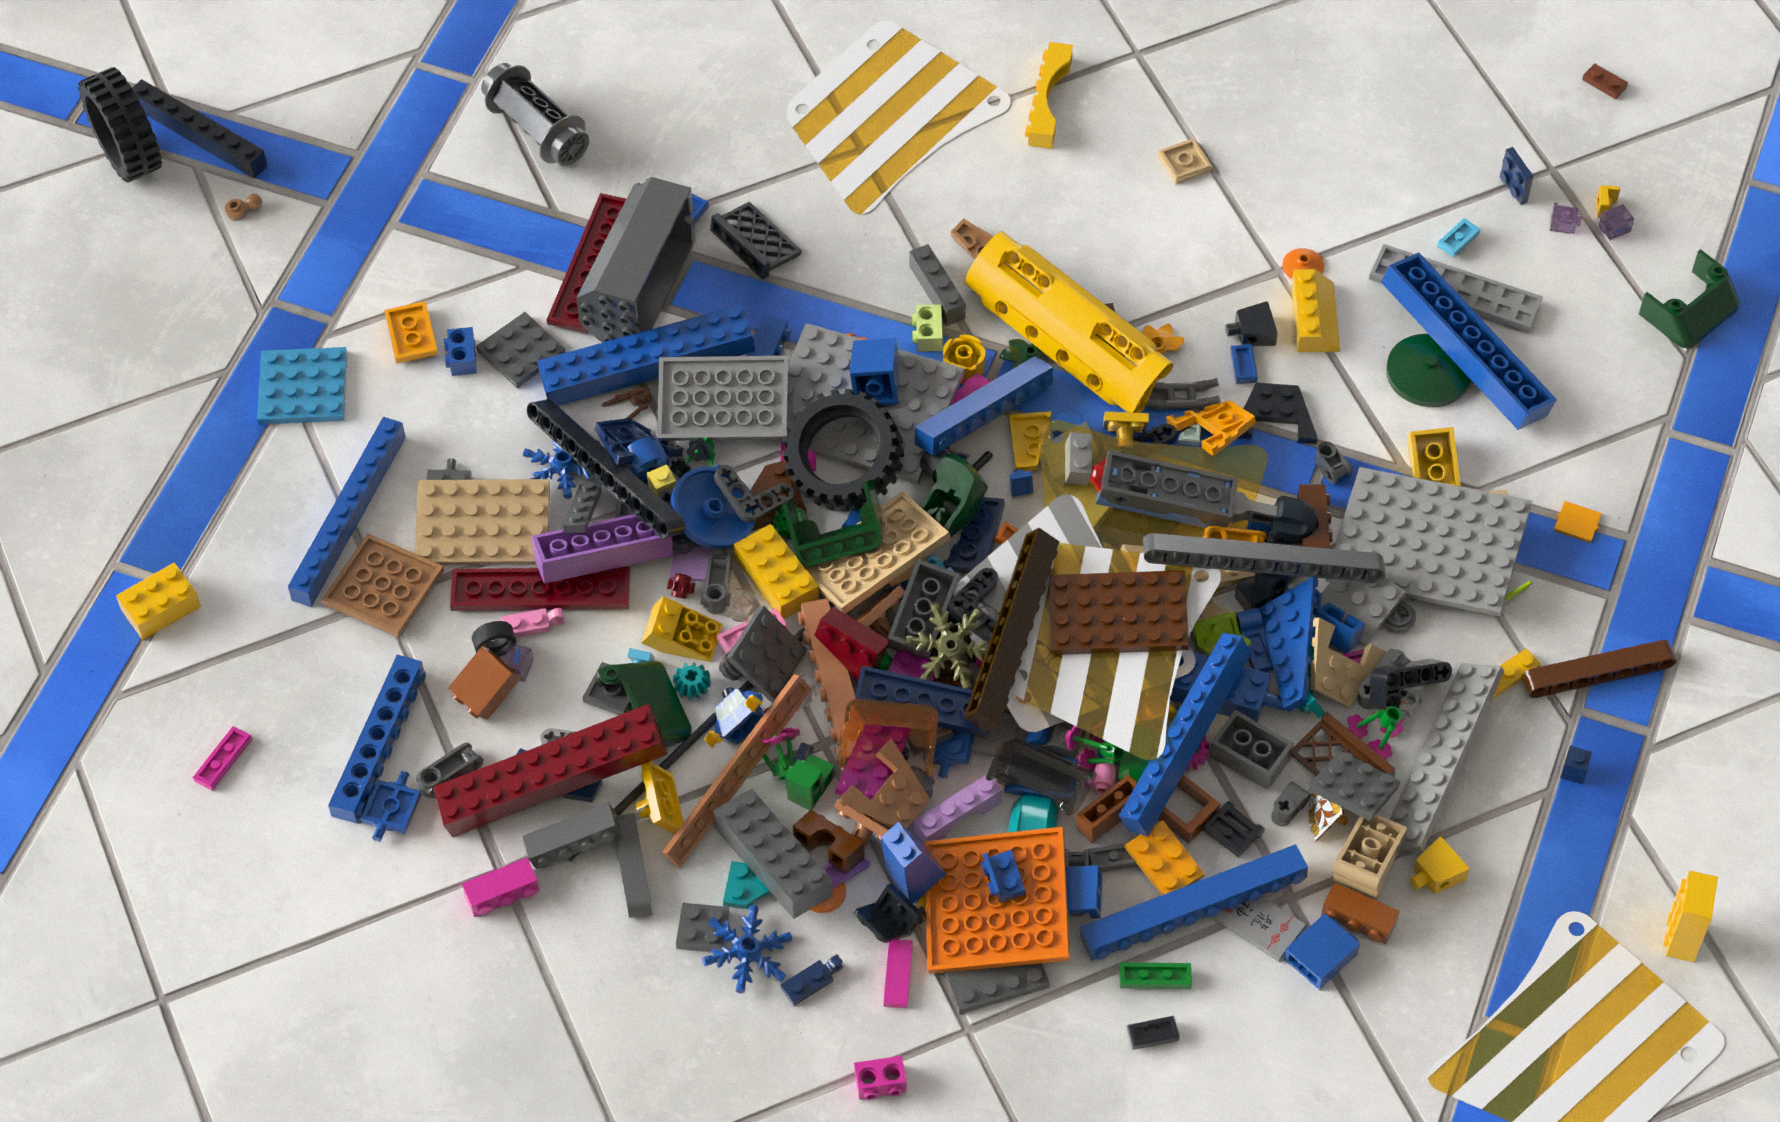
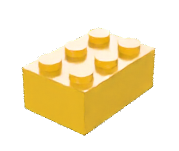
M175 562L116 595L121 611L142 640L201 607L197 592Z

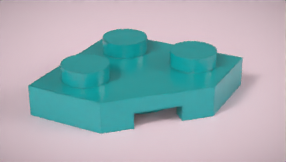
M731 861L723 906L747 909L754 905V902L771 894L746 863Z

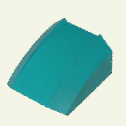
M1023 794L1013 802L1008 832L1055 828L1057 826L1059 808L1051 798Z

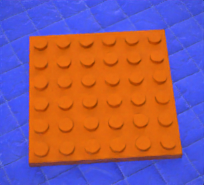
M1063 827L924 841V845L947 874L926 892L927 971L929 974L1070 960ZM1012 850L1026 894L999 903L996 895L991 896L987 884L991 882L989 875H984L981 863L984 862L982 854L987 852L988 856L992 857Z

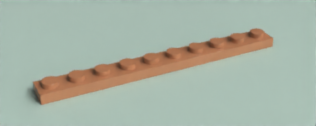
M794 674L662 851L675 867H682L713 825V810L726 804L733 798L770 748V742L763 743V740L773 737V735H779L812 691L800 675Z

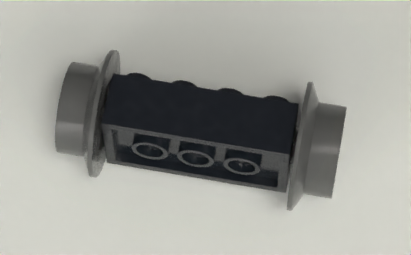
M501 63L487 73L481 86V91L485 95L486 108L495 114L506 112L513 122L518 123L523 128L526 134L531 135L536 140V143L540 145L539 154L544 162L569 166L584 155L589 145V136L585 133L584 120L578 115H568L531 81L530 71L526 67Z

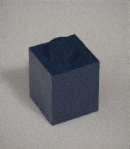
M1570 745L1560 778L1583 784L1592 752Z

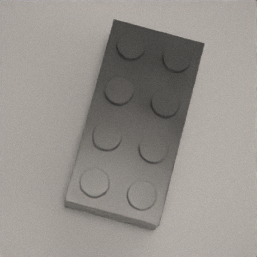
M917 559L887 639L890 641L889 649L909 652L929 660L932 649L927 652L928 647L921 651H916L918 645L906 644L907 635L919 637L918 632L920 631L928 638L932 634L936 640L939 631L934 629L938 626L930 621V617H935L930 606L939 603L942 614L947 611L960 574Z

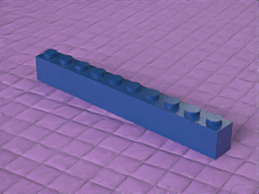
M387 417L381 419L288 585L292 601L309 607L313 606L406 438L403 422Z
M1222 633L1166 732V744L1163 754L1157 758L1158 746L1119 814L1120 819L1129 832L1149 836L1251 654L1242 636Z
M1295 844L1080 926V939L1091 961L1104 959L1118 950L1125 951L1132 945L1139 942H1148L1157 935L1169 934L1183 925L1190 926L1204 917H1213L1220 910L1226 908L1234 909L1242 902L1248 900L1255 901L1262 895L1269 892H1278L1287 885L1299 884L1307 878L1308 866Z

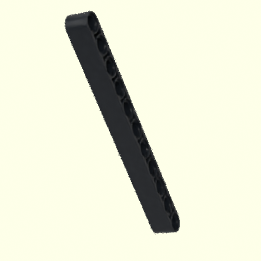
M545 399L530 402L527 405L529 419L660 538L665 539L684 533L685 522L683 518L623 464L617 465L609 452L552 400Z

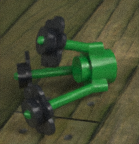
M699 437L695 441H689V447L686 451L688 457L685 461L681 458L673 459L670 470L681 478L691 470L688 463L692 459L696 462L709 459L708 466L713 467L716 454L713 452L715 445L712 440H708L706 437Z

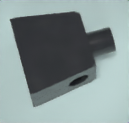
M1268 301L1237 310L1235 323L1225 324L1227 337L1238 335L1241 345H1276L1278 332Z

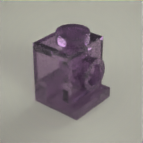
M1554 202L1549 231L1574 234L1576 226L1580 227L1582 214H1578L1579 208L1558 205V202Z

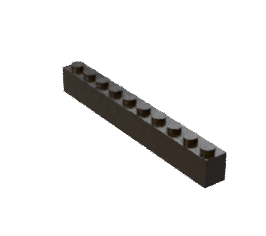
M1041 528L1029 532L1024 538L964 716L966 720L985 732L998 727L1003 720L1002 714L1009 702L1008 696L1015 683L1017 669L1022 662L1021 656L1027 647V638L1029 632L1033 629V620L1040 608L1039 602L1046 590L1045 584L1052 572L1053 560L1058 554L1057 548L1060 541Z

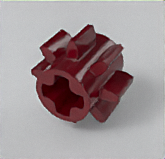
M675 573L674 578L668 579L667 589L672 590L671 596L687 599L688 594H694L696 583L691 582V576Z

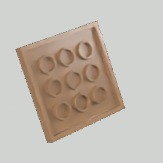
M367 533L321 601L323 605L399 638L444 572V567Z

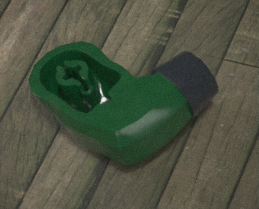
M948 448L941 450L935 455L925 451L920 460V468L935 484L919 506L944 527L952 538L973 519L981 500L988 490V485L974 467Z

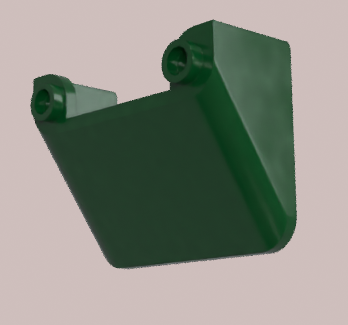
M649 661L614 664L597 669V683L599 687L622 682L633 709L647 704L650 705L657 717L666 748L683 742L692 734L691 724L662 663Z

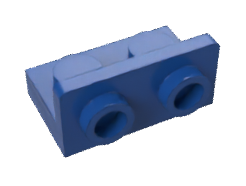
M1012 850L989 857L987 852L982 854L984 862L981 863L984 875H989L991 882L987 883L991 896L996 895L999 903L1026 894Z

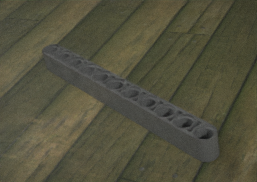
M1157 533L1148 534L1143 538L1144 559L1152 564L1301 577L1315 576L1316 578L1369 583L1381 582L1386 576L1383 556L1373 552Z

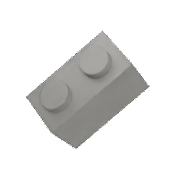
M1070 432L1065 443V484L1087 485L1092 475V434Z

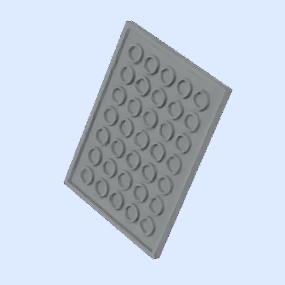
M808 323L805 324L789 361L788 423L794 424L796 420L794 413L797 410L802 412L806 408L804 405L806 401L809 400L811 403L817 401L816 395L823 393L826 397L831 395V390L835 389L840 394H845V389H852L850 366L853 341L864 339ZM898 349L899 404L881 406L888 410L899 428L898 431L903 439L901 446L904 449V457H900L903 467L901 471L896 470L895 476L919 484L924 473L920 468V460L925 450L914 445L915 426L952 405L965 370L962 367ZM844 417L833 420L823 426L813 437L808 451L870 469L879 453V440L873 427L863 419ZM783 439L772 440L778 443H783Z
M1359 467L1334 549L1381 554L1384 558L1385 578L1406 591L1404 596L1406 598L1500 617L1531 511L1532 500Z

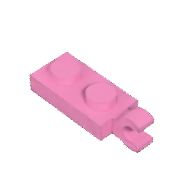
M544 608L502 616V621L512 625L515 637L517 638L549 632V626L564 624L562 608L553 609L549 613Z

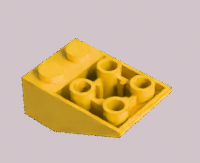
M663 596L652 608L641 643L662 653L710 662L722 623Z

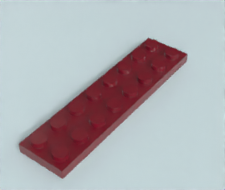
M600 193L549 312L547 325L588 333V330L580 324L576 298L626 198Z
M630 567L614 568L549 583L543 582L538 568L453 569L450 609L451 611L538 610L544 608L546 610L562 608V610L629 609Z

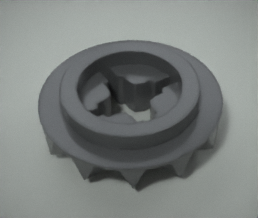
M1401 601L1382 626L1388 627L1389 631L1395 630L1398 634L1404 630L1408 631L1410 627L1414 626L1416 621L1415 610L1408 603ZM1396 611H1398V614L1401 618L1399 622H1397L1396 618H1394Z

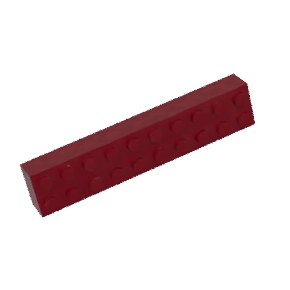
M647 704L436 785L433 788L443 826L454 837L668 755L657 717L650 705Z

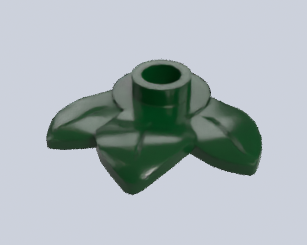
M1022 339L1009 340L1010 347L1003 349L999 355L1000 359L1013 362L1014 369L1034 356L1040 359L1042 352L1035 345L1028 344Z

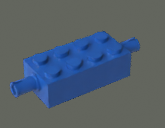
M1193 652L1195 666L1189 674L1175 679L1170 696L1171 701L1183 704L1209 656ZM1181 657L1179 666L1183 665L1184 663L1183 657ZM1244 666L1217 714L1230 717L1237 710L1258 722L1262 708L1265 706L1284 712L1285 709L1283 708L1281 696L1269 693L1271 674Z

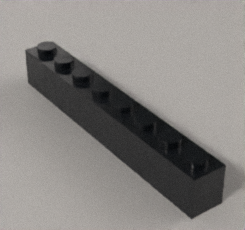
M143 79L132 87L146 112V116L255 179L268 166L263 149Z

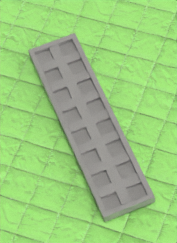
M1383 244L1370 272L1369 279L1381 283L1389 265L1414 254ZM1425 258L1478 316L1526 332L1530 331L1543 296Z

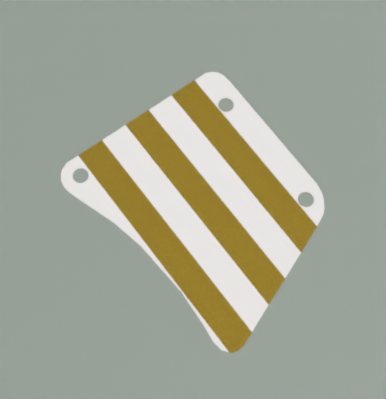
M881 21L866 31L793 97L788 104L786 115L794 131L849 209L856 214H865L873 210L908 172L940 146L961 133L1004 113L1010 107L1011 99L1002 89L896 23ZM870 40H877L880 42V47L875 50L869 49L867 43ZM991 96H997L1000 98L1001 103L998 106H991L987 100ZM800 104H805L809 107V111L806 114H799L796 112V107Z
M1059 543L1057 548L1058 554L1053 560L1052 572L1050 574L1185 570L1188 638L1197 619L1221 580L1219 569L1152 564L1145 561L1144 553ZM1199 570H1204L1208 572L1209 579L1205 582H1198L1195 580L1194 574ZM1049 576L1045 584L1046 590L1039 602L1040 608L1033 620V629L1029 632L1027 638V647L1021 656V665L1017 669L1026 671L1028 678L1024 682L1015 681L1010 692L1022 700L1141 759H1157L1163 754L1166 744L1169 701L1183 650L1052 655Z
M1573 911L1563 914L1556 921L1535 964L1517 990L1478 1031L1430 1068L1428 1081L1436 1090L1509 1122H1648L1719 1055L1724 1048L1725 1042L1724 1036L1719 1029L1595 921L1584 913ZM1573 922L1581 923L1585 929L1584 933L1580 936L1572 935L1569 932V925ZM1685 1047L1694 1049L1697 1054L1696 1059L1692 1062L1683 1060L1680 1055L1681 1050Z

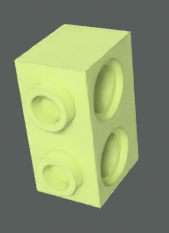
M916 305V314H912V326H916V330L912 331V341L917 343V352L942 351L941 305Z

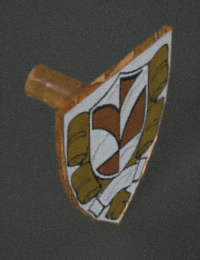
M1312 792L1309 803V825L1314 841L1317 842L1334 823L1343 826L1347 825L1348 818L1342 816L1345 813L1343 807Z

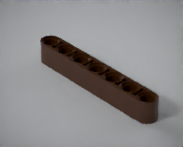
M1659 640L1532 668L1522 674V680L1529 697L1539 698L1665 670L1674 666L1677 659L1669 641Z

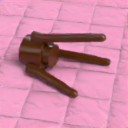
M643 386L635 390L616 394L614 399L603 402L602 406L605 407L630 399L633 406H639L626 417L633 419L642 410L649 408L647 403L651 402V395L648 389Z

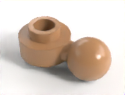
M250 194L244 202L241 199H232L225 205V212L231 220H240L247 214V209H259L262 206V198L258 194Z

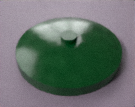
M1416 334L1401 340L1393 347L1388 356L1386 365L1388 382L1400 397L1410 403L1424 407L1445 406L1460 399L1470 386L1471 379L1429 334Z

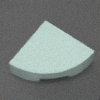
M1194 424L1181 432L1178 444L1199 446L1201 426Z

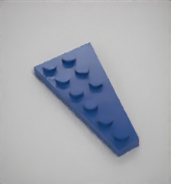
M1315 576L1310 577L1258 608L1283 708L1288 713L1308 701L1310 678L1307 676L1308 666L1311 665L1309 650L1312 647L1314 635L1313 621L1315 616L1313 615V607L1317 603L1315 587H1318L1319 581Z

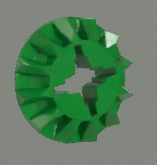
M795 505L799 522L808 520L804 510ZM781 507L774 515L773 526L782 538L792 540L788 524L783 520L786 517L784 509Z

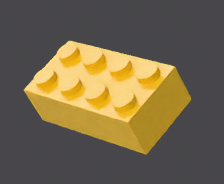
M771 524L733 544L734 559L773 610L778 609L783 619L801 610V603L819 600L818 584Z
M1689 870L1686 879H1681L1679 890L1676 892L1675 901L1672 903L1671 912L1668 913L1666 921L1668 931L1665 933L1663 946L1667 947L1666 956L1690 962L1695 961L1712 920L1718 881L1717 876Z

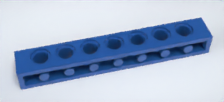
M396 655L328 804L331 817L357 824L360 816H362L375 782L383 774L384 762L392 754L393 742L400 736L402 722L406 721L409 716L411 702H415L417 698V689L425 680L426 671H424L422 661Z

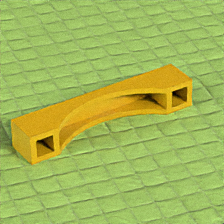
M1049 42L1048 50L1044 49L1043 61H1045V64L1040 65L1039 76L1042 77L1041 80L1037 79L1036 91H1038V94L1033 96L1032 106H1034V110L1030 109L1029 122L1031 124L1026 126L1025 137H1028V146L1048 149L1053 147L1056 134V120L1050 112L1047 98L1054 85L1070 72L1073 59V45Z

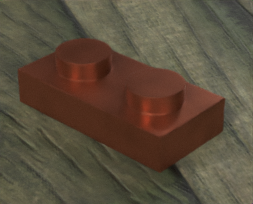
M1596 63L1583 74L1582 78L1586 83L1614 99H1617L1628 86L1627 81Z

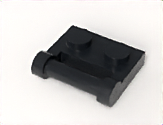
M1227 801L1203 825L1202 830L1239 858L1256 839L1262 836L1265 828L1260 824L1256 825L1235 809L1234 804ZM1229 815L1230 817H1232L1234 820H1236L1238 823H1240L1242 826L1248 829L1250 833L1248 834L1247 832H1245L1242 828H1240L1226 816Z

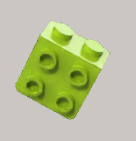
M1234 611L1196 621L1192 629L1196 649L1208 656L1212 653L1222 633L1242 636L1247 646L1251 645L1250 639L1240 634Z

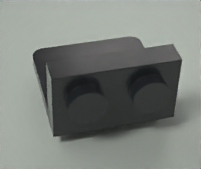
M893 884L886 885L875 903L856 908L854 911V915L858 918L859 922L869 928L874 933L876 939L884 943L910 936L924 916Z

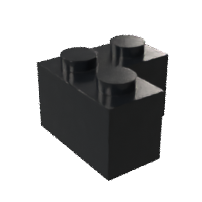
M1255 573L1254 577L1248 580L1244 579L1238 583L1235 599L1244 611L1260 608L1287 592L1290 576Z

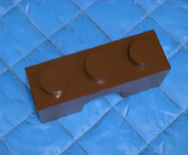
M813 810L807 812L793 825V836L808 851L811 852L820 845H829V863L845 874L865 858L864 842L859 837L853 836L841 826L832 823L823 815Z

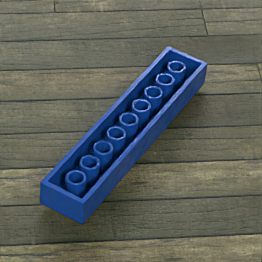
M1420 253L1389 265L1381 283L1517 430L1548 416L1557 399Z
M743 304L541 359L537 361L547 399L552 400L557 406L658 379L659 357L741 356L756 351Z

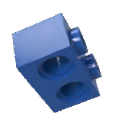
M473 327L447 329L448 338H444L445 351H449V355H445L446 368H450L452 376L476 374L477 364Z

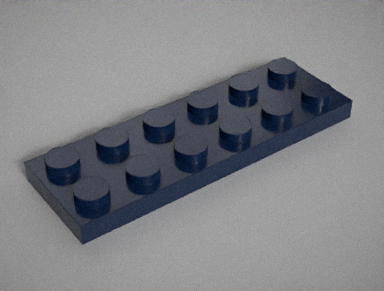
M861 667L853 708L987 738L989 730L985 732L964 718L973 690L871 667Z

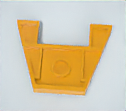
M1231 400L1205 406L1204 411L1195 413L1189 410L1184 412V416L1174 418V415H1169L1166 417L1167 424L1173 425L1176 431L1197 423L1212 433L1214 436L1201 441L1202 449L1212 456L1218 454L1256 424L1254 415Z

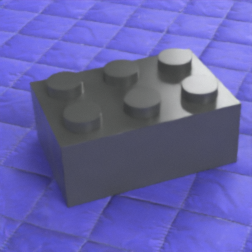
M1235 710L1212 740L1209 757L1268 790L1292 758L1294 743Z

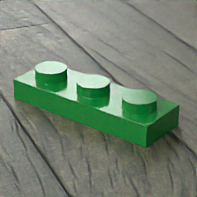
M1120 962V988L1191 989V963Z

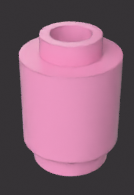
M1099 763L1096 765L1091 785L1096 793L1102 795L1115 785L1118 774L1117 764Z

